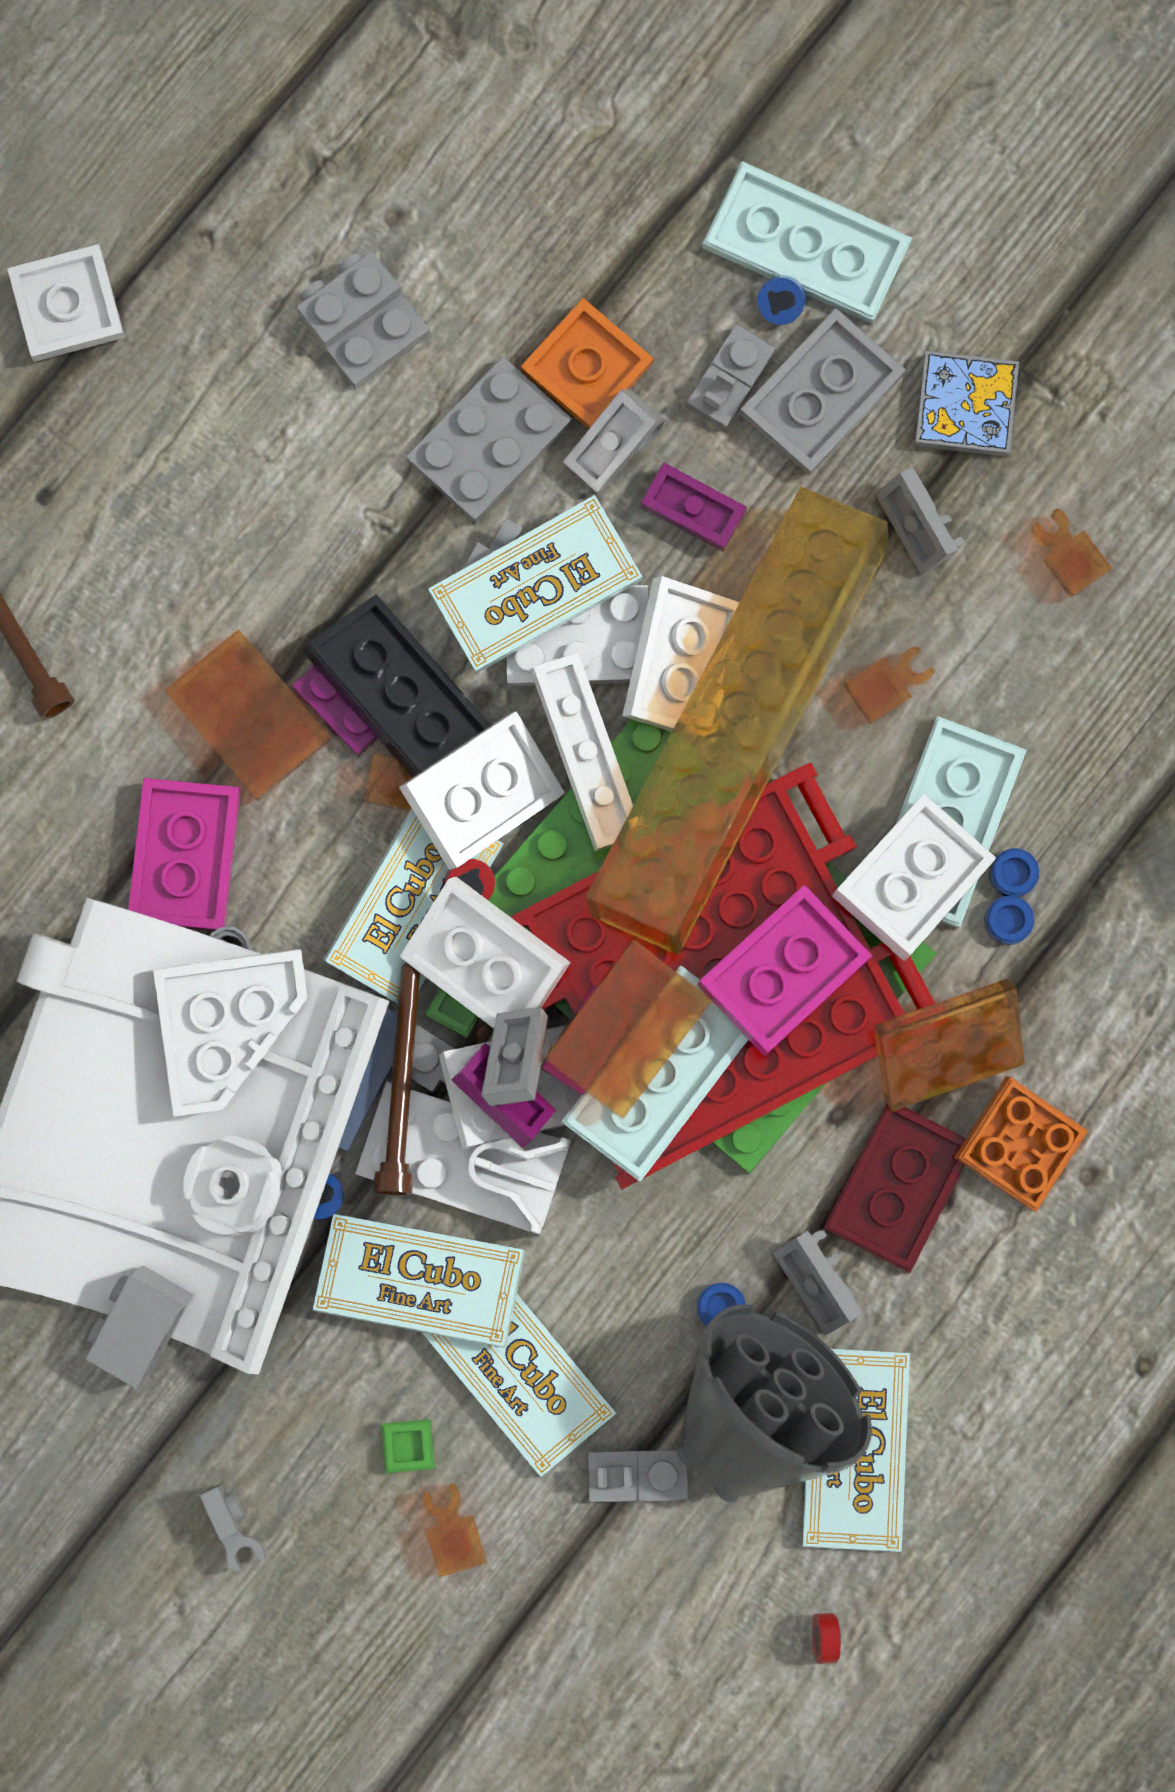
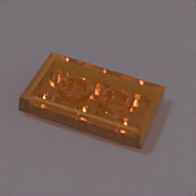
M239 629L165 689L166 694L257 801L331 741L326 731Z
M632 940L542 1059L618 1118L624 1119L712 1000L636 940Z
M1009 978L873 1025L884 1101L892 1112L1025 1064L1017 989Z

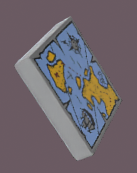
M925 351L914 446L1008 457L1011 447L1019 361Z

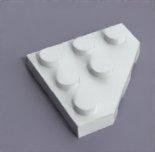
M301 949L153 969L173 1117L223 1110L250 1072L254 1070L277 1040V1037L292 1017L306 1002L308 997Z

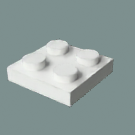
M99 244L7 268L33 362L125 338Z

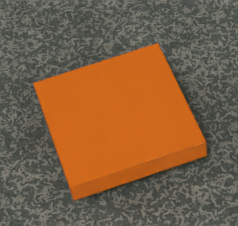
M1005 1076L954 1158L1030 1211L1037 1212L1088 1130L1012 1077Z

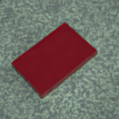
M888 1099L822 1229L908 1274L911 1273L965 1166L955 1159L954 1156L966 1138Z

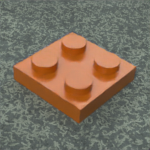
M582 298L520 367L521 372L589 430L621 389H631L654 364V358L588 301Z

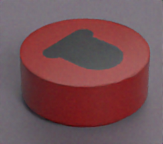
M469 859L457 868L448 869L444 885L448 879L456 876L487 900L490 899L494 892V874L490 867L480 860Z
M816 1613L813 1616L812 1643L817 1664L837 1663L840 1658V1627L837 1616L834 1613Z

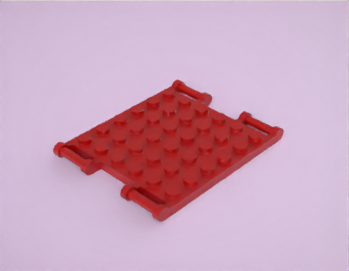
M812 762L781 776L510 916L524 928L528 927L533 935L571 962L558 981V985L555 986L542 1006L544 1011L566 1000L574 1014L593 985H596L635 1011V1014L601 1068L611 1058L680 966L701 980L804 884L872 955L860 969L765 1057L747 1040L644 1178L949 1019L943 1006L937 1007L912 958L909 956L903 961L884 943L870 949L852 914L832 897V894L838 888L825 864L845 856L855 850L857 846L851 835L845 836L815 778L819 775ZM798 788L829 845L819 850L816 849L787 792ZM886 958H890L920 1014L919 1018L911 1022L906 1017L878 962ZM612 1162L619 1174L615 1176V1179L621 1190L639 1182Z

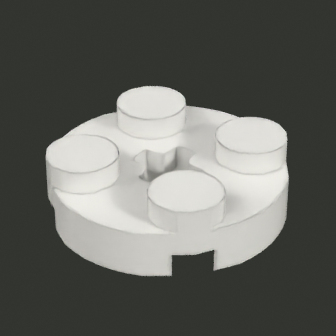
M232 1135L216 1138L219 1140L213 1141L208 1146H202L193 1154L185 1170L183 1191L185 1199H190L191 1207L195 1212L192 1216L201 1227L216 1234L240 1235L247 1232H257L264 1227L266 1220L270 1217L277 1204L280 1192L279 1179L282 1174L281 1164L275 1157L269 1154L263 1145L253 1139ZM237 1174L240 1188L238 1193H234L232 1199H229V1189L224 1187L223 1183L225 1178H233Z

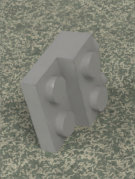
M373 251L364 257L359 252L347 257L337 268V271L340 273L339 276L326 285L322 280L309 285L299 296L302 303L296 306L299 318L355 390L431 335L428 326L403 296L401 287Z

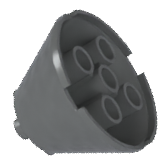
M745 1304L731 1306L720 1311L710 1321L703 1333L681 1430V1443L677 1446L679 1459L688 1467L694 1468L705 1481L713 1486L716 1494L727 1502H735L739 1497L753 1496L846 1470L865 1454L872 1435L871 1417L869 1414L863 1417L856 1398L862 1391L851 1372L835 1352L818 1336L788 1316L775 1311L771 1317L751 1312L754 1309L753 1305Z

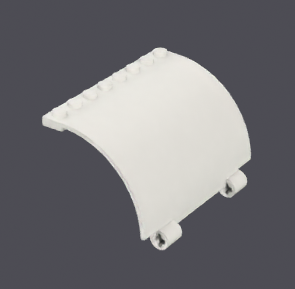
M87 898L71 944L33 933L17 978V982L41 992L0 1106V1286L39 1294L109 1315L115 1304L109 1297L117 1281L123 1274L130 1276L140 1267L145 1266L194 1294L171 1338L211 1354V1357L247 1374L259 1375L389 1001L304 969L308 999L279 1034L277 1040L254 1070L250 1072L225 1108L219 1111L173 1117L153 969L258 955L261 953L144 914ZM232 1135L253 1139L263 1145L269 1154L275 1157L281 1164L282 1174L279 1179L280 1192L277 1204L270 1217L266 1220L264 1227L257 1232H247L240 1235L216 1234L201 1227L192 1216L195 1212L191 1207L190 1199H185L183 1191L185 1170L193 1154L202 1146H208L213 1141L219 1140L216 1138ZM237 1174L233 1178H225L223 1186L229 1189V1199H232L234 1193H238L240 1188Z

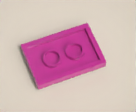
M143 778L128 910L187 929L215 931L226 926L241 794L239 787Z
M804 884L698 982L697 986L765 1057L860 969L872 955Z

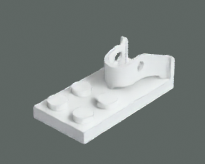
M390 1082L385 1084L355 1173L358 1176L373 1181L374 1173L380 1171V1163L385 1162L392 1085ZM411 1090L405 1163L410 1165L409 1173L414 1175L412 1193L541 1235L571 1140L563 1137L559 1139L539 1132L524 1148L513 1139H507L498 1142H488L477 1147L462 1150L451 1103Z

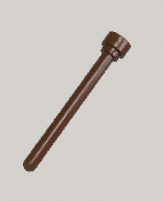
M0 593V631L34 687L31 690L34 696L32 704L41 719L45 720L55 717L67 710L74 703L75 699L65 683H59L56 677L50 678Z
M407 962L401 967L386 1159L385 1162L380 1163V1171L374 1173L373 1186L374 1193L397 1196L412 1195L414 1175L409 1173L410 1165L405 1163L420 972Z

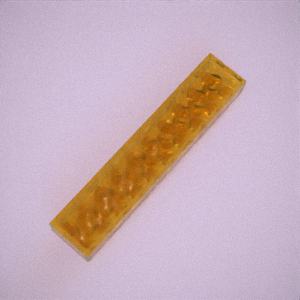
M800 486L586 895L592 917L677 955L680 954L889 547L887 521Z

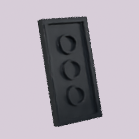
M377 594L307 643L302 651L412 778L491 726Z

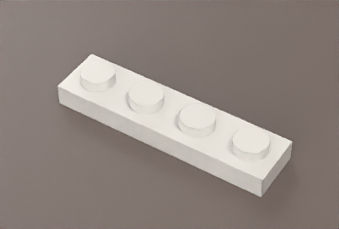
M577 652L534 666L530 671L594 851L640 837L643 832L579 653Z

